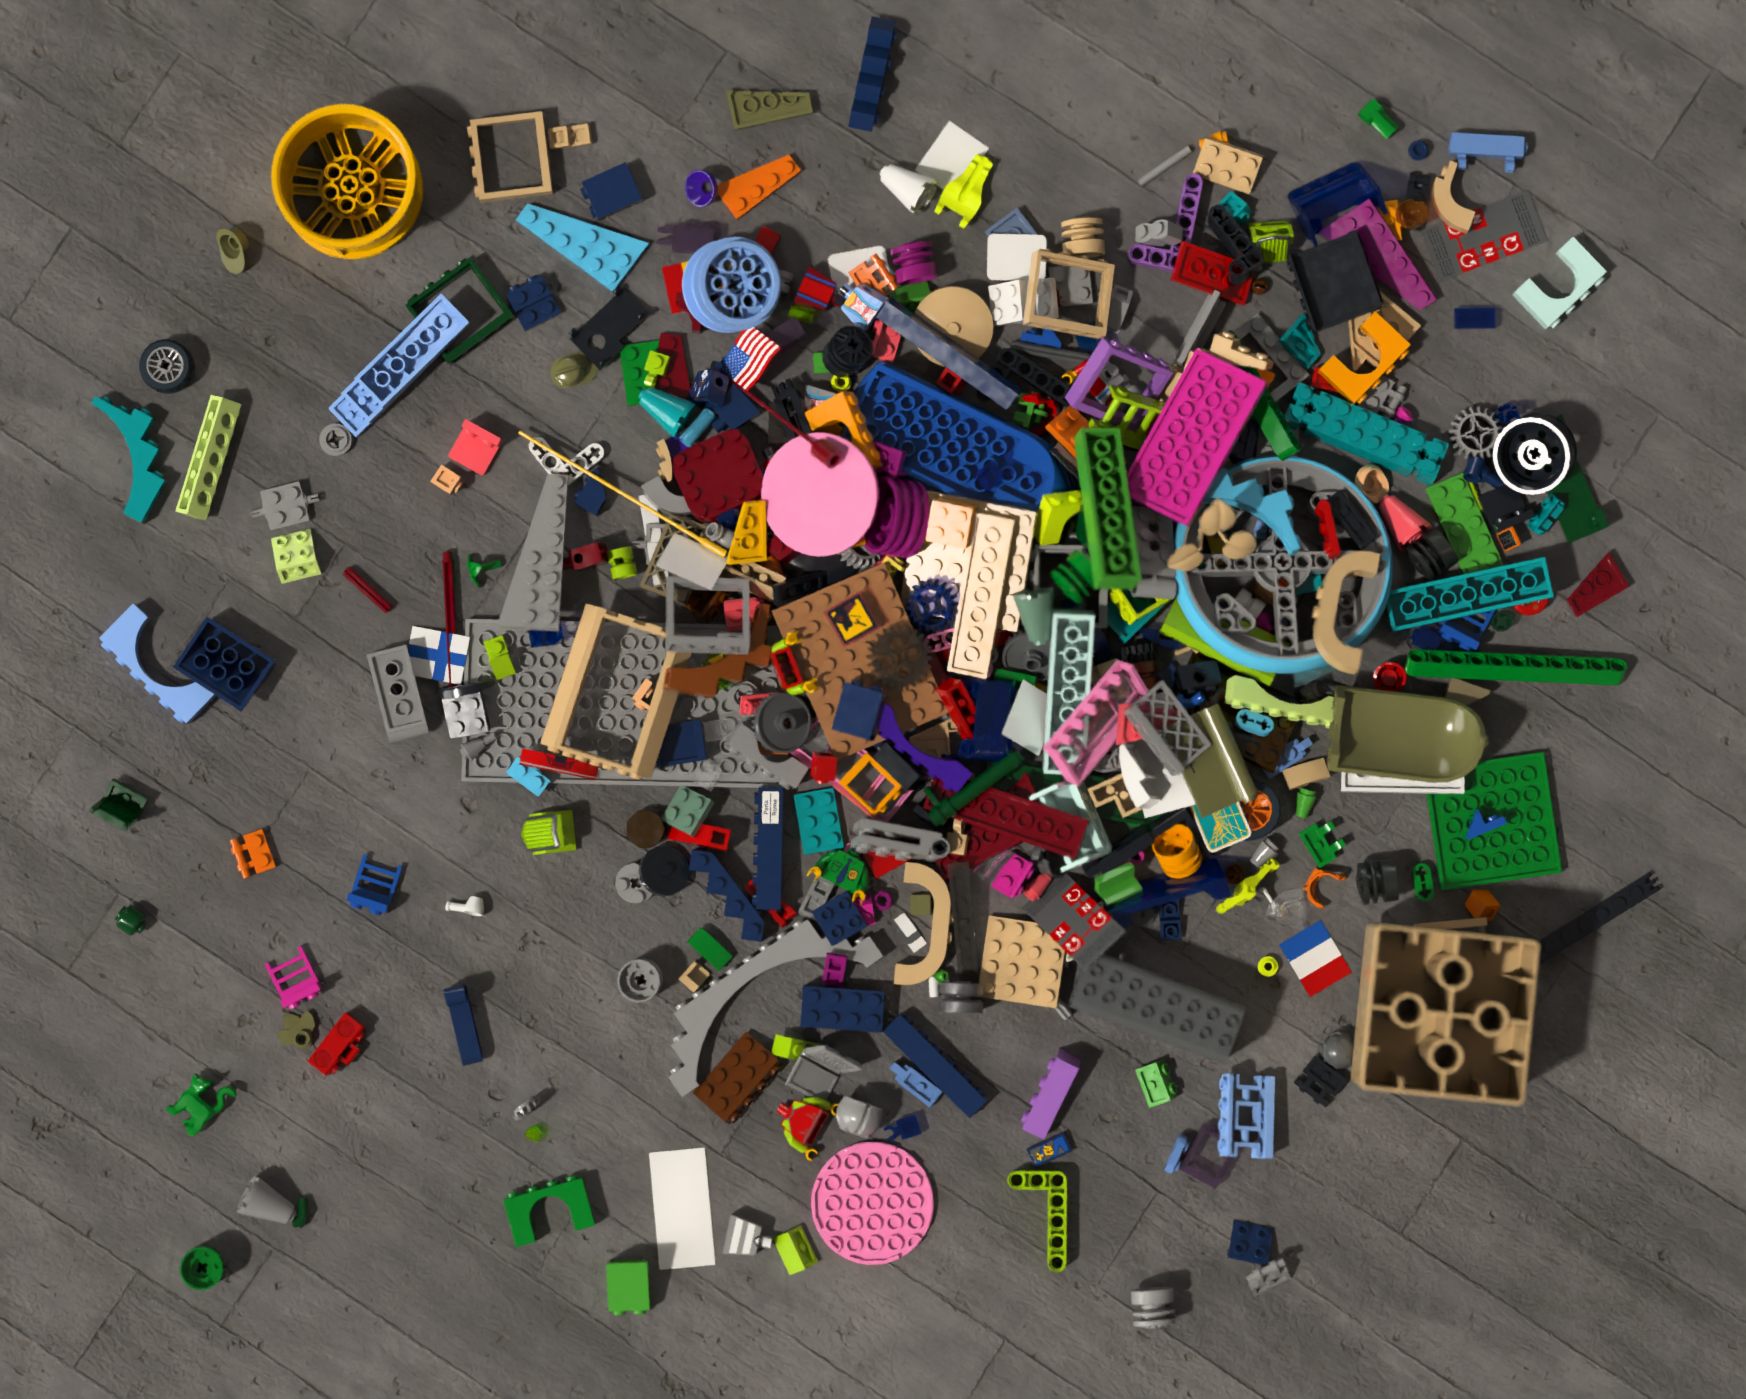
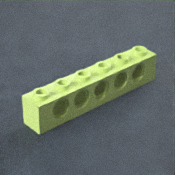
M210 396L176 512L201 520L207 519L213 496L216 493L219 476L222 473L223 463L228 453L230 440L234 433V427L240 414L241 404L223 397Z

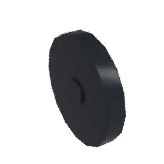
M669 846L655 847L648 851L640 861V880L645 889L654 895L661 897L672 896L681 891L688 882L690 874L688 862L684 855L676 848Z

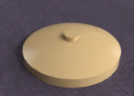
M961 286L938 288L926 295L915 310L916 315L977 358L986 351L991 342L993 319L990 309L977 293ZM918 347L921 353L930 361L944 366Z

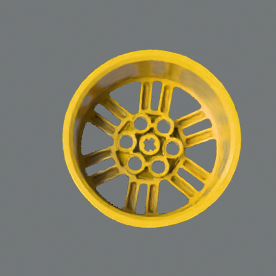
M349 104L331 105L316 109L300 118L291 126L281 139L274 155L271 173L272 188L280 211L307 244L326 255L349 260L365 259L380 255L394 247L408 234L421 210L424 189L419 163L398 128L387 118L371 109ZM346 128L364 129L374 133V136L359 156H354L351 152L344 132ZM334 133L341 152L340 157H335L326 134ZM383 140H388L390 146L376 162L370 161V158ZM314 141L318 142L327 162L324 170L299 166L297 164L303 152ZM396 153H400L406 162L407 180L382 178L380 175L381 170ZM351 162H358L356 170L351 171L348 169V165ZM338 169L340 171L338 177L331 178L329 176L330 172ZM367 174L374 175V180L371 183L364 182V177ZM293 176L318 179L319 184L317 186L294 184L292 180ZM349 182L355 185L354 188L351 187V190L346 187V184H349ZM330 189L337 191L336 196L333 198H328L326 195ZM384 189L404 190L405 195L403 198L384 195ZM294 194L320 196L322 199L320 206L306 222L301 220L293 202ZM364 194L372 196L368 203L361 201ZM346 201H350L353 203L352 208L347 211L343 210V204ZM385 205L398 208L392 218L382 226L375 211L378 206ZM328 212L332 213V218L320 235L313 232V229ZM364 217L368 218L373 232L366 235L361 221ZM343 219L351 221L356 238L333 239L330 237Z

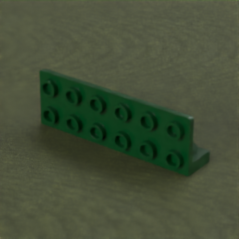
M1562 414L1556 416L1566 424ZM1543 430L1540 431L1541 438L1546 437V432ZM1554 446L1551 451L1559 453V448ZM1538 448L1534 450L1537 456L1541 454L1538 452ZM1576 458L1574 468L1568 477L1556 487L1546 492L1548 497L1552 493L1565 503L1563 506L1564 510L1557 519L1568 543L1609 527L1602 508L1598 509ZM1547 465V472H1552V467Z

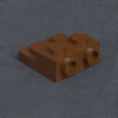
M693 590L685 607L708 623L709 620H714L717 617L719 606L724 604V601L730 599V591Z

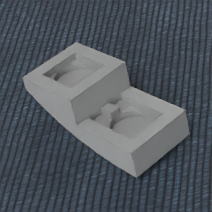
M821 876L817 881H813L798 914L816 922L817 920L812 911L826 903L835 884Z

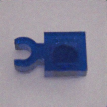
M1511 402L1492 410L1495 413L1494 417L1499 419L1500 422L1510 423L1511 419L1520 418L1517 407Z
M915 1114L896 1120V1127L888 1125L883 1128L884 1131L889 1129L893 1131V1136L888 1137L887 1141H893L897 1135H901L902 1140L922 1134Z

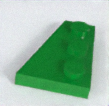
M659 340L624 345L625 348L620 351L628 407L640 405V399L638 398L643 388H649L644 384L645 378L649 373L644 370L650 350L658 351Z

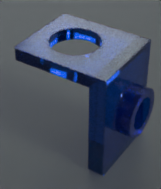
M561 621L559 622L558 632L528 630L531 648L558 645L564 640Z

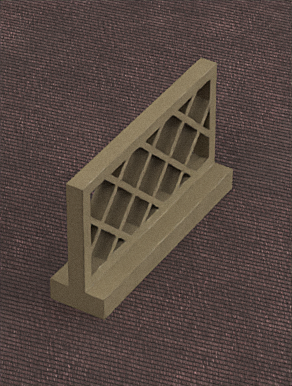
M670 513L668 518L672 521L673 519L681 521L683 527L687 530L695 527L702 529L700 537H707L706 529L708 525L705 526ZM668 522L665 524L640 584V588L666 597V589L664 587L666 582H662L659 573L665 570H657L655 562L662 555V553L659 554L660 550L662 549L664 552V540L671 538L674 533H683L681 530L673 533L670 527L671 524ZM657 574L661 584L654 587L646 585L648 578ZM677 589L674 601L686 606L693 590Z

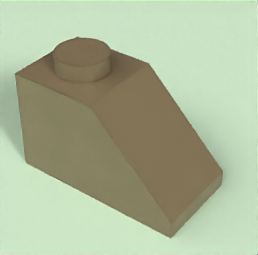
M1449 678L1443 698L1457 701L1466 706L1489 695L1490 690L1456 678Z

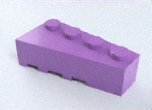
M1059 1048L1055 1058L1052 1057L1047 1066L1049 1071L1046 1076H1042L1038 1084L1040 1090L1038 1094L1034 1093L1030 1100L1031 1109L1029 1112L1025 1111L1021 1119L1023 1130L1043 1140L1045 1139L1079 1070L1081 1058Z

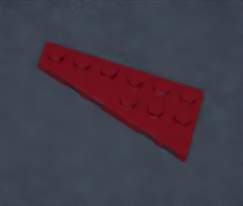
M1025 773L1021 777L1022 779L1007 792L1040 804V798L1030 799V796L1037 792L1028 773ZM973 826L964 833V835L969 836L966 856L947 854L935 863L942 879L946 882L1023 842Z

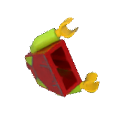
M799 631L788 633L786 638L774 644L770 654L771 664L780 687L783 690H787L791 695L806 692L812 693L821 688L816 687L814 684L818 680L817 678H813L803 683L790 649L791 645L802 642V639H797Z
M806 1097L800 1101L794 1100L791 1106L783 1102L778 1107L777 1113L784 1116L781 1126L785 1128L784 1134L788 1143L799 1152L805 1153L808 1160L813 1161V1158L808 1156V1153L810 1151L818 1153L811 1146L829 1114L831 1113L836 1116L833 1108L838 1106V1104L834 1103L831 1105L829 1101L819 1097Z

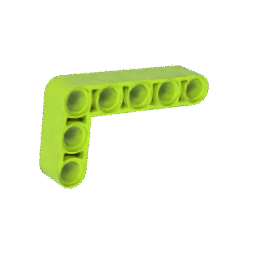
M1013 1170L1007 1176V1182L1011 1188L1017 1190H1048L1047 1264L1052 1271L1061 1272L1066 1267L1067 1178L1063 1172L1058 1170ZM1014 1174L1021 1175V1184L1013 1185L1011 1177ZM1039 1174L1042 1176V1183L1037 1186L1033 1185L1031 1178ZM1057 1174L1063 1177L1062 1184L1058 1186L1052 1184V1177ZM1055 1195H1060L1063 1198L1060 1206H1054L1051 1202ZM1054 1216H1061L1063 1219L1062 1224L1058 1227L1053 1226L1051 1223ZM1055 1236L1062 1238L1063 1242L1059 1247H1054L1051 1244V1240ZM1054 1257L1062 1259L1060 1267L1055 1268L1051 1265V1260Z

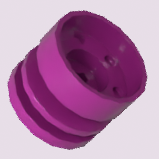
M930 241L909 242L890 250L891 257H898L892 260L893 264L903 266L895 271L897 285L920 283L938 277L936 262H926V259L934 256L933 251H927L932 248Z

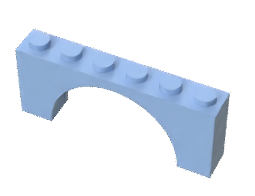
M133 603L99 638L103 642L101 646L108 653L112 651L117 656L115 660L121 666L125 667L127 665L132 670L130 674L137 681L141 679L146 684L144 688L151 695L156 693L161 698L159 700L160 704L167 710L170 707L175 712L173 716L181 724L183 722L190 724L216 695L196 682L182 687L164 686L154 681L146 673L139 658L138 647L141 633L150 618Z

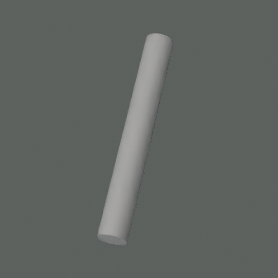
M1188 146L1184 147L1138 179L1139 184L1144 186L1191 153Z

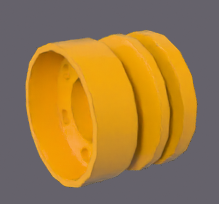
M1176 824L1153 839L1155 843L1152 844V849L1167 876L1178 879L1185 878L1195 873L1200 867L1203 860L1202 853L1193 833L1187 826Z

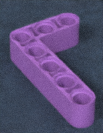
M1189 174L1183 183L1175 222L1179 226L1181 219H1187L1190 222L1188 228H1183L1182 239L1188 243H1191L1203 185L1202 178L1198 174ZM1191 179L1196 180L1198 187L1195 189L1190 188L1188 181ZM1186 199L1192 200L1194 207L1186 208L1183 201ZM1135 244L1128 252V260L1134 265L1173 272L1174 266L1171 260L1177 258L1180 247L1171 245L1170 250ZM1140 250L1143 257L1141 259L1133 258L1132 251ZM1159 254L1162 257V262L1154 263L1152 255Z

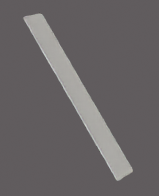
M645 495L639 496L640 502L657 511V508L648 501ZM640 506L646 536V524H660L659 517ZM650 528V542H658L661 536V528ZM646 542L649 561L658 543ZM665 570L659 573L662 582H666L667 576H669L668 571ZM657 574L653 575L654 586L661 584Z

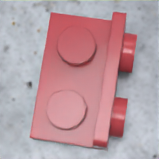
M876 320L873 332H876L874 340L871 339L873 345L871 358L893 364L901 335L882 321Z
M761 597L749 598L750 624L756 605L764 604V599ZM742 599L724 601V617L727 632L742 631Z

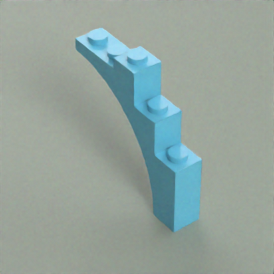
M1226 468L1221 469L1202 504L1214 503L1216 498L1230 506L1251 513L1261 519L1276 533L1284 544L1289 556L1297 554L1301 541L1299 536L1293 532L1294 524L1292 518L1287 516L1291 513L1294 506L1292 496L1288 495L1286 490L1263 497V488L1261 484H1257L1256 479L1232 486L1234 481L1231 473H1227Z

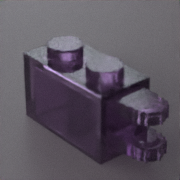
M679 223L678 226L674 225V227L660 226L658 227V232L673 234V240L660 238L657 239L656 244L672 246V252L694 254L702 246L714 241L715 230L711 229L710 225L700 224L699 227H691L689 223Z

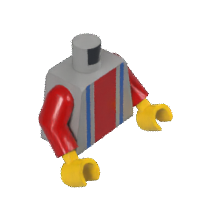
M1089 359L1077 365L1074 371H1067L1061 379L1068 376L1070 381L1067 385H1070L1076 379V376H1079ZM1107 361L1089 390L1099 403L1110 406L1113 401V396L1109 390L1110 385L1118 387L1124 383V378L1119 374L1118 367Z

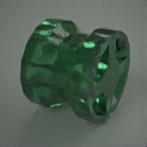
M1499 611L1493 614L1490 620L1491 627L1498 632L1508 630L1513 622L1511 615L1506 611Z

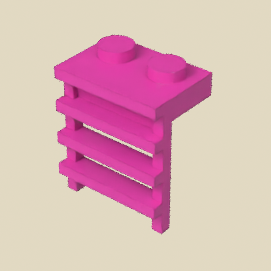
M302 946L297 947L301 955L274 969L271 968L269 962L264 964L282 999L280 1002L283 1008L289 1007L290 1010L301 1005L300 1001L305 998L309 1001L319 996L318 992L323 990ZM301 959L304 960L305 967L277 980L275 972ZM309 970L312 977L284 991L282 990L281 983Z

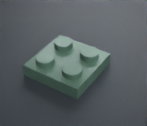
M680 786L661 820L695 837L715 802L687 787Z

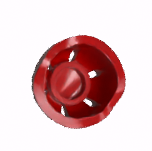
M1395 662L1381 664L1373 674L1376 688L1383 691L1398 692L1404 687L1407 679L1404 668Z

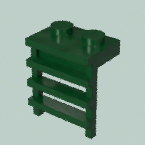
M113 778L104 797L93 805L89 812L126 832L135 822L139 821L150 797Z

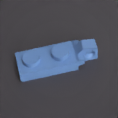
M1309 737L1300 743L1295 739L1286 744L1274 773L1262 769L1268 780L1306 755L1305 749L1313 744Z
M893 1062L889 1068L897 1074L894 1079L928 1107H931L942 1093L939 1088L906 1064L902 1068Z

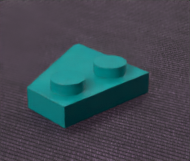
M1303 313L1281 336L1278 342L1307 369L1321 353L1314 342L1312 330L1309 331L1305 323L1306 315Z

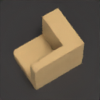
M694 961L679 980L694 993L708 978L710 973L698 962Z

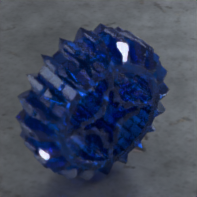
M928 578L926 583L921 580L919 585L915 584L913 586L914 591L910 590L908 592L911 598H906L905 602L910 605L906 606L905 610L911 611L907 616L908 618H914L911 622L912 625L919 623L918 630L925 627V633H929L932 629V632L936 634L938 628L943 632L946 630V627L952 626L951 621H956L954 614H958V609L954 607L959 605V601H954V599L958 597V594L952 595L950 593L953 591V587L945 588L947 582H943L940 585V580L936 579L933 584L932 579ZM923 591H936L932 598L920 595ZM942 596L946 601L947 610L941 603ZM935 600L934 607L936 608L930 611L931 608L929 606L931 605L929 604ZM918 602L923 608V615H921L918 609ZM932 614L944 617L941 621L928 620Z

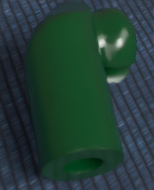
M299 1198L297 1200L298 1217H294L292 1220L294 1228H302L306 1224L309 1214L307 1198Z

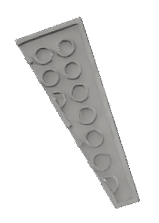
M547 474L498 621V629L559 631L568 475Z

